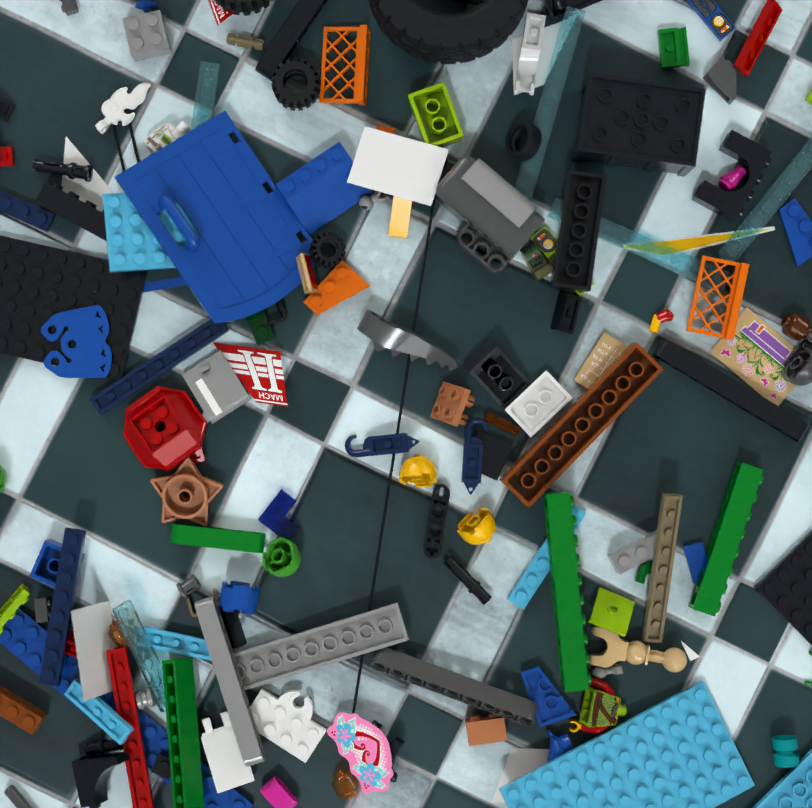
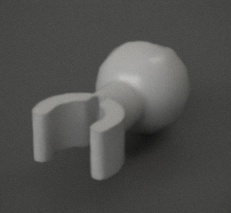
M375 191V194L371 196L365 195L361 197L359 206L361 209L368 211L376 201H385L389 196L386 193L380 195L382 192Z
M620 663L607 668L594 666L592 669V675L599 680L604 679L609 674H623Z

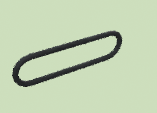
M129 123L128 126L138 163L140 162L132 126ZM113 124V132L122 170L125 171L120 145L116 133V125Z

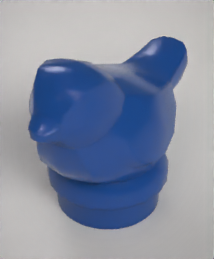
M549 729L546 730L550 738L549 753L547 755L548 762L573 749L568 734L557 737Z

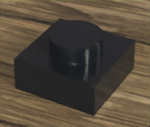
M160 752L151 772L169 780L171 777L169 756Z

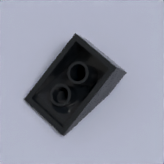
M491 339L485 342L462 364L503 409L532 384Z

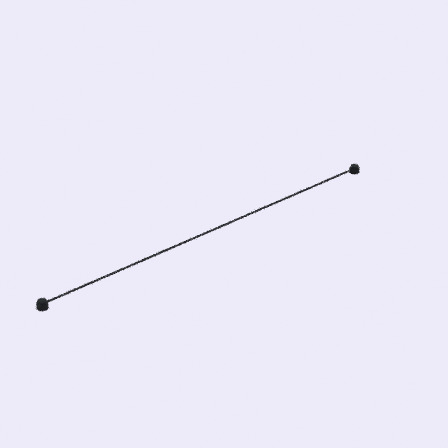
M446 157V160H445V164H444L443 169L447 166V163H448L447 157ZM434 196L431 206L423 264L412 331L414 332L416 327V320L418 314V307L421 295V288L424 276V269L427 257V250L436 196ZM408 354L396 434H399L410 354ZM392 454L368 611L372 607L395 454ZM364 654L360 658L352 713H355Z

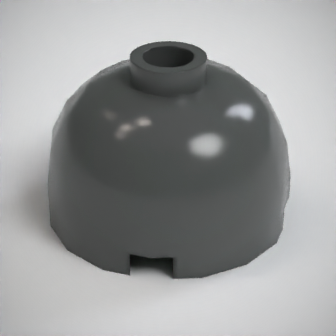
M803 347L804 350L801 351L796 349L783 363L785 369L784 372L781 370L782 377L796 386H805L812 383V350L808 347Z

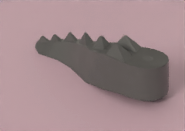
M366 310L357 327L361 333L372 339L377 352L391 349L392 357L400 353L410 354L411 362L422 357L426 359L427 365L434 362H439L441 368L448 365L449 371L458 367V360L414 331L389 322L371 310Z

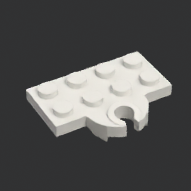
M262 688L250 706L258 733L306 763L327 730L311 719L314 712V704L310 697L307 695L304 699V705L297 706L294 703V699L299 697L300 690H287L277 698Z

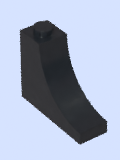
M129 751L103 755H86L71 761L81 807L99 808L101 803L108 800L107 785L109 776L116 765L130 759Z

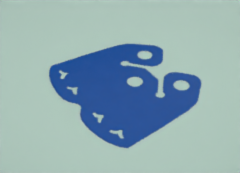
M100 305L64 311L51 316L42 326L41 333L47 340L56 341L63 332L64 327L67 326L68 331L60 339L61 351L71 359V362L68 363L58 351H51L44 360V366L57 376L64 378H106L112 364V352L105 341L109 334V323L103 308ZM97 311L99 312L98 315H100L101 318L95 316L97 314ZM102 325H103V328H102L103 333H101V331L98 329V328H100ZM50 326L56 327L57 330L55 334H50L48 332V328ZM70 340L76 342L75 348H69L68 342ZM103 349L105 350L104 354L106 355V357L101 355ZM53 358L59 359L58 366L51 364ZM105 364V367L103 368V369H104V372H103L100 367H102V366Z

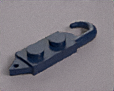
M478 417L470 419L466 423L464 431L461 482H464L470 495L477 485L481 483L483 442L479 438L472 436V428L474 424L480 423L484 427V431L488 430L486 422Z
M408 433L371 436L365 439L363 449L353 450L350 443L357 436L352 435L345 442V450L352 457L408 453L420 441L408 436Z

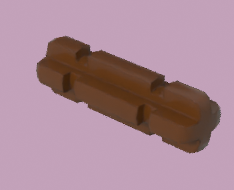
M488 412L484 418V421L490 424L493 423L494 426L506 432L509 431L514 436H517L521 430L519 426L512 425L511 422L499 416L496 417L491 412Z

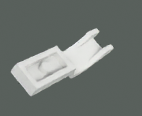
M527 12L514 92L516 93L521 91L530 93L529 95L534 94L535 77L546 20L545 15Z

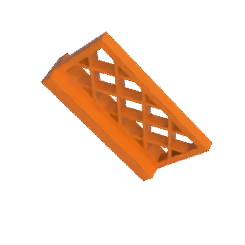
M360 25V27H324L320 103L367 106L371 30L368 25ZM329 32H337L340 35L333 44L328 40ZM350 32H357V39L350 44L345 37ZM344 40L349 46L340 53L335 46ZM334 49L339 56L331 63L327 59V54ZM352 49L356 53V58L349 63L344 56ZM342 58L348 65L339 72L334 65ZM333 68L338 75L329 81L326 78V73ZM352 68L355 76L348 82L343 77V74ZM341 77L347 84L338 91L333 84ZM349 86L354 91L353 99H345L342 96V93ZM330 87L337 92L332 98H325V92Z
M701 256L686 331L727 340L734 339L750 264ZM705 261L713 262L717 269L708 274L704 269ZM726 265L735 266L733 275L728 278L721 270ZM719 271L724 281L715 285L710 276ZM707 278L713 288L704 293L700 285ZM726 282L730 291L723 297L718 287ZM715 290L720 299L711 304L706 295ZM703 297L709 307L700 312L696 303ZM722 301L726 306V310L719 316L713 306ZM711 308L716 318L707 323L702 314ZM698 316L705 324L700 329L691 328L693 320ZM717 320L722 325L720 334L714 333L709 326Z

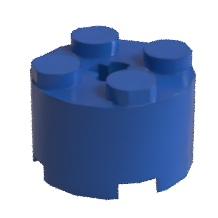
M222 581L219 605L226 612H234V609L241 610L242 614L253 615L254 611L257 610L261 587L255 585V588L249 587L250 583L231 581L230 584L227 581Z

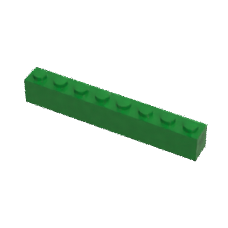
M736 462L706 552L708 563L706 568L701 570L688 607L712 616L719 612L722 594L724 595L727 590L726 582L728 576H731L733 572L732 564L734 558L739 554L740 548L738 546L740 540L745 536L746 529L744 528L746 522L750 520L752 515V504L756 502L758 497V486L762 484L764 479L763 469L742 462Z
M190 657L162 660L173 808H204L193 659Z

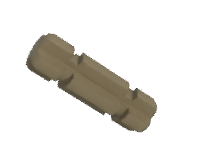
M228 33L227 44L229 45L237 44L239 47L249 49L254 47L255 50H263V39L256 38L254 40V37L236 36L233 33Z

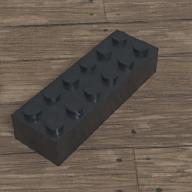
M567 170L550 287L584 292L591 291L606 174Z

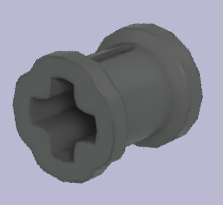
M194 574L183 583L179 582L176 584L183 598H187L188 594L197 589H202L199 580Z

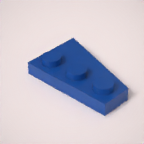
M794 198L780 208L778 213L789 241L790 251H792L795 260V267H798L812 257V221Z
M539 666L520 672L530 700L539 706L536 718L540 728L576 715Z

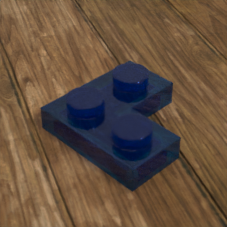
M281 489L258 520L279 537L291 540L300 527L287 518L286 514L297 500Z

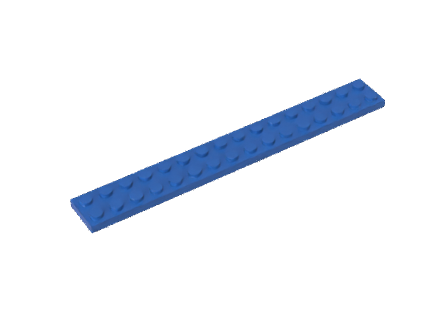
M19 606L14 618L9 619L3 625L0 643L40 676L48 630L40 623H36V619ZM65 654L61 683L59 686L51 685L67 700L69 699L64 693L74 679H80L78 659L76 657ZM113 691L99 696L117 713ZM138 708L147 767L152 770L160 752L169 756L168 733L155 719L143 709L139 710ZM201 759L204 808L252 807L254 803L237 788L217 794L210 767ZM158 775L162 780H164L168 785L172 787L171 777L168 780Z

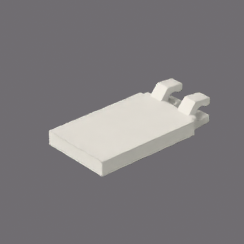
M228 711L220 713L224 726L216 729L212 728L209 717L202 719L205 732L200 737L217 794L255 781L251 766L246 767L243 762Z

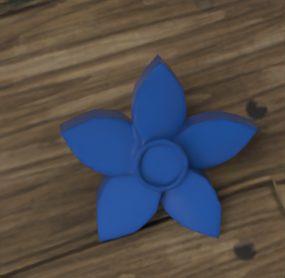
M140 0L135 8L143 9L145 13L150 12V7L155 8L158 5L151 0Z

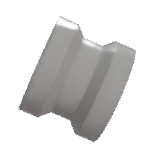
M152 687L147 688L146 691H136L135 697L139 710L144 709L146 706H156Z

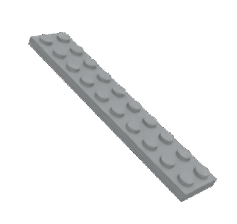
M396 602L243 649L233 654L244 689L248 690L408 641L409 636L399 604Z

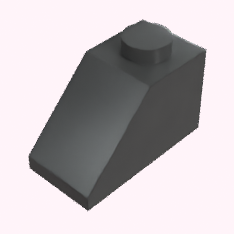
M722 58L706 73L703 79L730 105L736 99V70L729 60Z

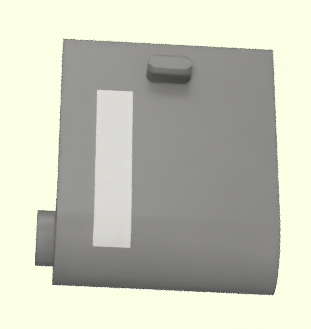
M221 350L182 374L204 411L202 416L207 423L211 421L214 424L252 399Z

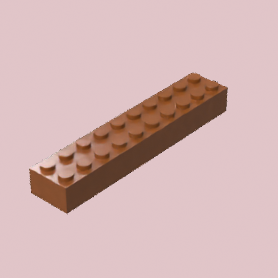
M637 342L631 343L499 480L526 507L530 508L664 369Z

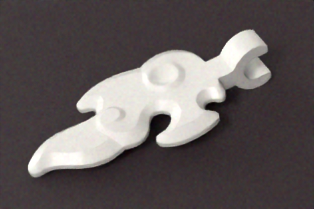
M141 83L131 93H127V87H122L115 91L111 98L106 100L101 106V111L105 118L95 125L97 130L103 135L111 124L117 125L118 121L122 122V126L128 125L134 119L135 113L126 114L124 110H134L138 105L142 104L151 84Z

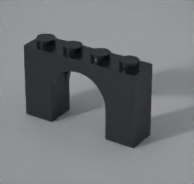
M731 130L725 137L719 151L741 163L746 171L743 186L737 191H725L704 180L692 200L720 216L734 221L737 218L740 219L744 213L745 208L743 206L746 201L749 202L754 194L752 189L754 185H758L763 177L761 172L763 168L769 166L772 160L770 155L773 151Z

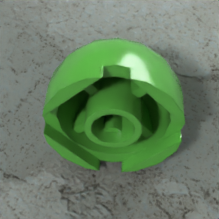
M283 537L271 541L267 545L269 547L267 552H263L262 555L264 569L271 575L278 577H287L295 573L301 563L299 547L291 540Z

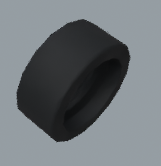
M522 121L516 123L506 137L505 148L507 153L519 160L526 161L531 159L540 148L542 141L541 132L530 123ZM528 132L527 143L519 151L520 139Z

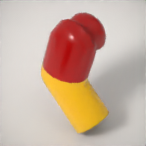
M664 309L654 314L649 331L658 334L660 324L665 321H672L673 313L668 309Z

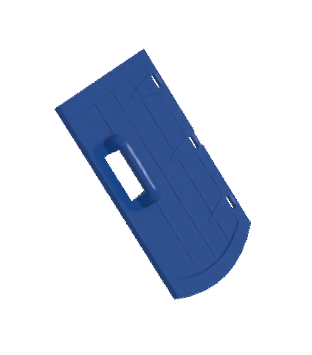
M223 111L115 176L116 181L163 248L162 250L169 257L214 324L232 322L263 311L280 301L301 283L296 257L300 253L311 255L309 249L313 240L281 192L276 188L270 176L226 111ZM234 132L240 142L234 144L229 135ZM267 182L273 192L268 194L262 185ZM176 202H178L184 213L187 215V217L199 233V237L196 235L188 221L185 219V217L175 204ZM166 210L185 238L186 245L179 248L158 217V213ZM299 231L306 239L303 243L296 236ZM312 258V259H311V262H312V266H313V268H314V266H315L316 264L313 263L314 259Z

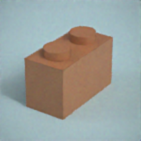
M488 713V716L480 717L479 714L470 715L469 719H465L469 746L508 741L505 719L503 717Z

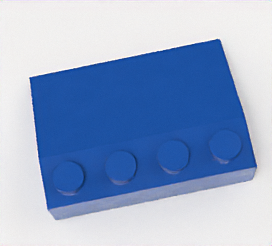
M340 141L276 184L278 190L309 235L359 202L361 197L372 194V191L368 188L347 183L353 161Z

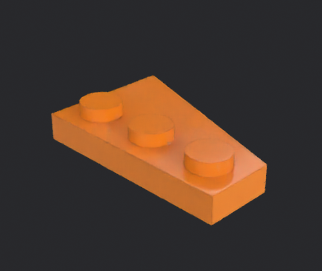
M341 261L318 285V291L311 293L303 303L318 316L362 290L369 288L370 285L344 261Z

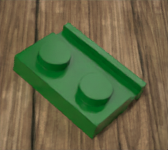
M686 27L658 29L661 69L688 67L690 62Z

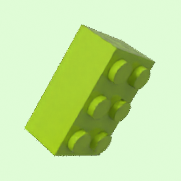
M445 82L408 94V102L424 143L443 148L463 141L464 135Z

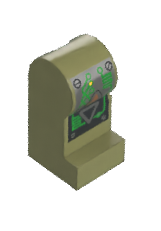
M531 243L520 250L536 282L553 271L535 243Z

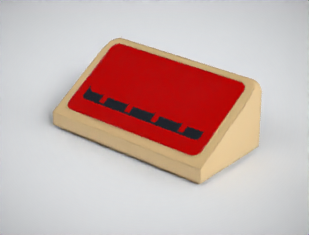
M300 253L296 257V262L304 293L317 292L318 286L310 255Z

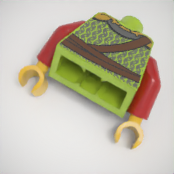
M591 678L592 683L589 684V690H585L579 721L575 718L569 720L570 723L577 725L575 728L569 727L571 732H577L580 729L582 732L598 734L609 726L615 725L618 716L626 715V706L620 704L621 699L615 696V691L606 682Z

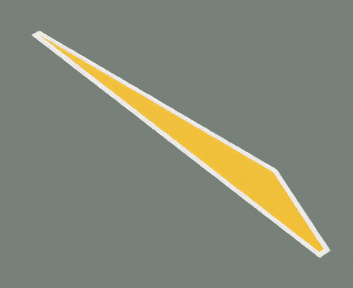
M775 227L623 244V248L660 257H669L773 231Z

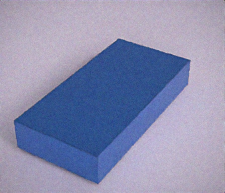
M702 541L683 546L693 583L698 582L701 570L706 568L708 563Z

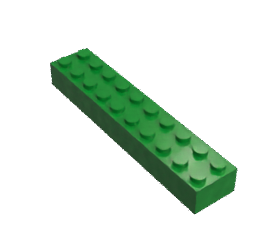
M567 491L543 493L561 686L565 692L589 690L588 684H591L592 681L591 674L588 672L586 665L590 664L589 653H586L585 645H588L587 633L583 630V625H586L585 613L581 611V606L584 605L583 594L579 591V586H582L581 574L577 572V566H580L579 554L575 552V547H578V537L573 531V527H576V517L572 514L571 510L574 507V497Z

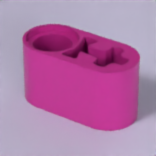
M275 775L260 788L262 795L274 808H294L299 803L293 793Z

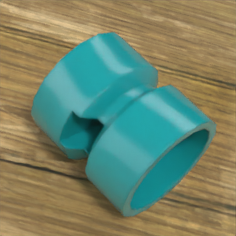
M794 735L773 736L771 738L772 749L776 751L773 754L774 766L781 768L799 766V753L795 751L798 749L797 737Z

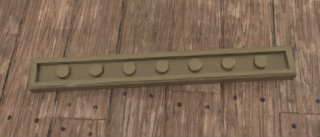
M662 493L642 634L643 642L662 643L683 499L681 494Z

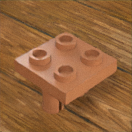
M443 382L430 417L458 427V424L464 426L467 422L461 420V418L468 420V415L463 413L465 406L468 408L473 406V403L468 402V400L475 401L474 396L470 395L471 390Z

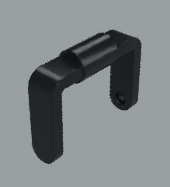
M282 299L275 303L282 318L268 322V326L282 322L287 318Z

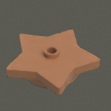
M190 456L185 459L174 474L154 477L150 480L163 501L162 523L178 519H189L205 527L209 523V502L224 486L223 483L202 476ZM184 491L188 492L190 495H185Z

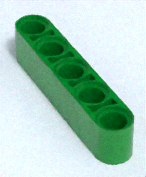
M172 523L170 543L263 553L266 534Z

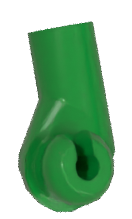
M653 560L640 565L635 579L636 582L645 583L647 574L651 573Z

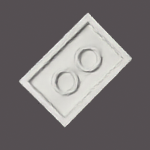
M545 370L505 411L531 438L572 397Z

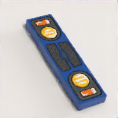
M686 0L719 41H722L736 29L734 24L713 0Z

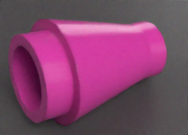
M737 166L735 169L720 177L718 186L725 191H734L746 174L745 169L742 166Z

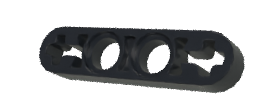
M444 484L436 485L432 492L424 542V554L428 558H436L441 552L450 490ZM440 487H443L444 491L447 492L442 497V501H446L445 505L434 503V499L437 501L439 499L436 490H440ZM436 506H440L444 510L441 517L433 515V509ZM437 525L440 527L441 532L438 536L430 534L431 526ZM428 537L440 539L439 543L435 541L434 546L438 550L433 555H430L429 551L426 550L427 547H431L432 542L428 541Z

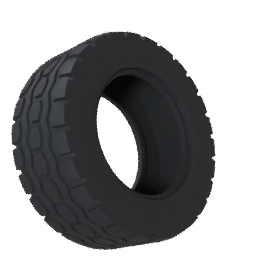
M369 0V5L374 18L377 20V24L397 47L403 48L404 52L413 57H421L424 61L431 63L441 62V64L470 62L475 60L476 57L486 56L494 48L497 49L516 30L528 4V0H484L479 6L464 13L441 14L423 7L416 0Z

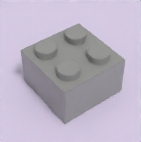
M160 10L122 18L130 54L135 62L172 53L164 16Z

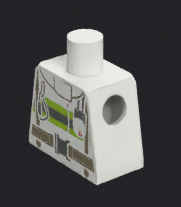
M183 121L175 129L167 122L147 136L143 142L155 153L187 134L190 128Z

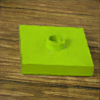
M599 587L588 622L625 637L635 601Z

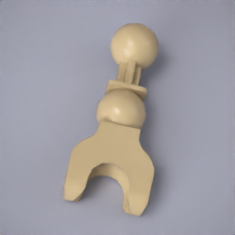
M596 625L592 626L591 631L593 635L605 639L607 647L602 653L589 654L591 665L607 668L614 665L617 661L625 662L627 660L633 665H640L642 663L647 665L648 661L662 663L668 671L676 673L682 671L687 664L686 654L679 648H669L665 652L650 650L649 644L645 645L641 641L628 642V640L621 639L618 634Z

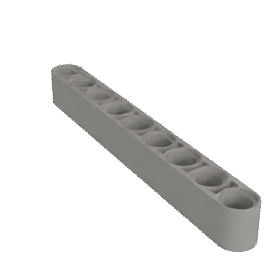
M214 596L195 601V610L243 762L246 767L266 761L263 745L217 600Z

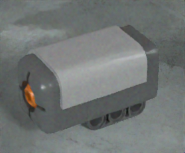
M467 155L461 157L436 187L435 196L437 201L466 225L458 235V244L489 272L494 274L500 273L545 221L536 212V206L480 158L476 160ZM465 234L470 235L472 241L468 244L461 241V237ZM478 247H484L486 249V255L478 256L476 254V249ZM497 259L501 262V267L494 269L491 267L490 262Z

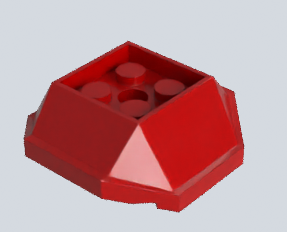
M157 386L126 408L123 437L143 467L170 471L201 448L208 423L186 391ZM165 423V430L159 432L160 425Z

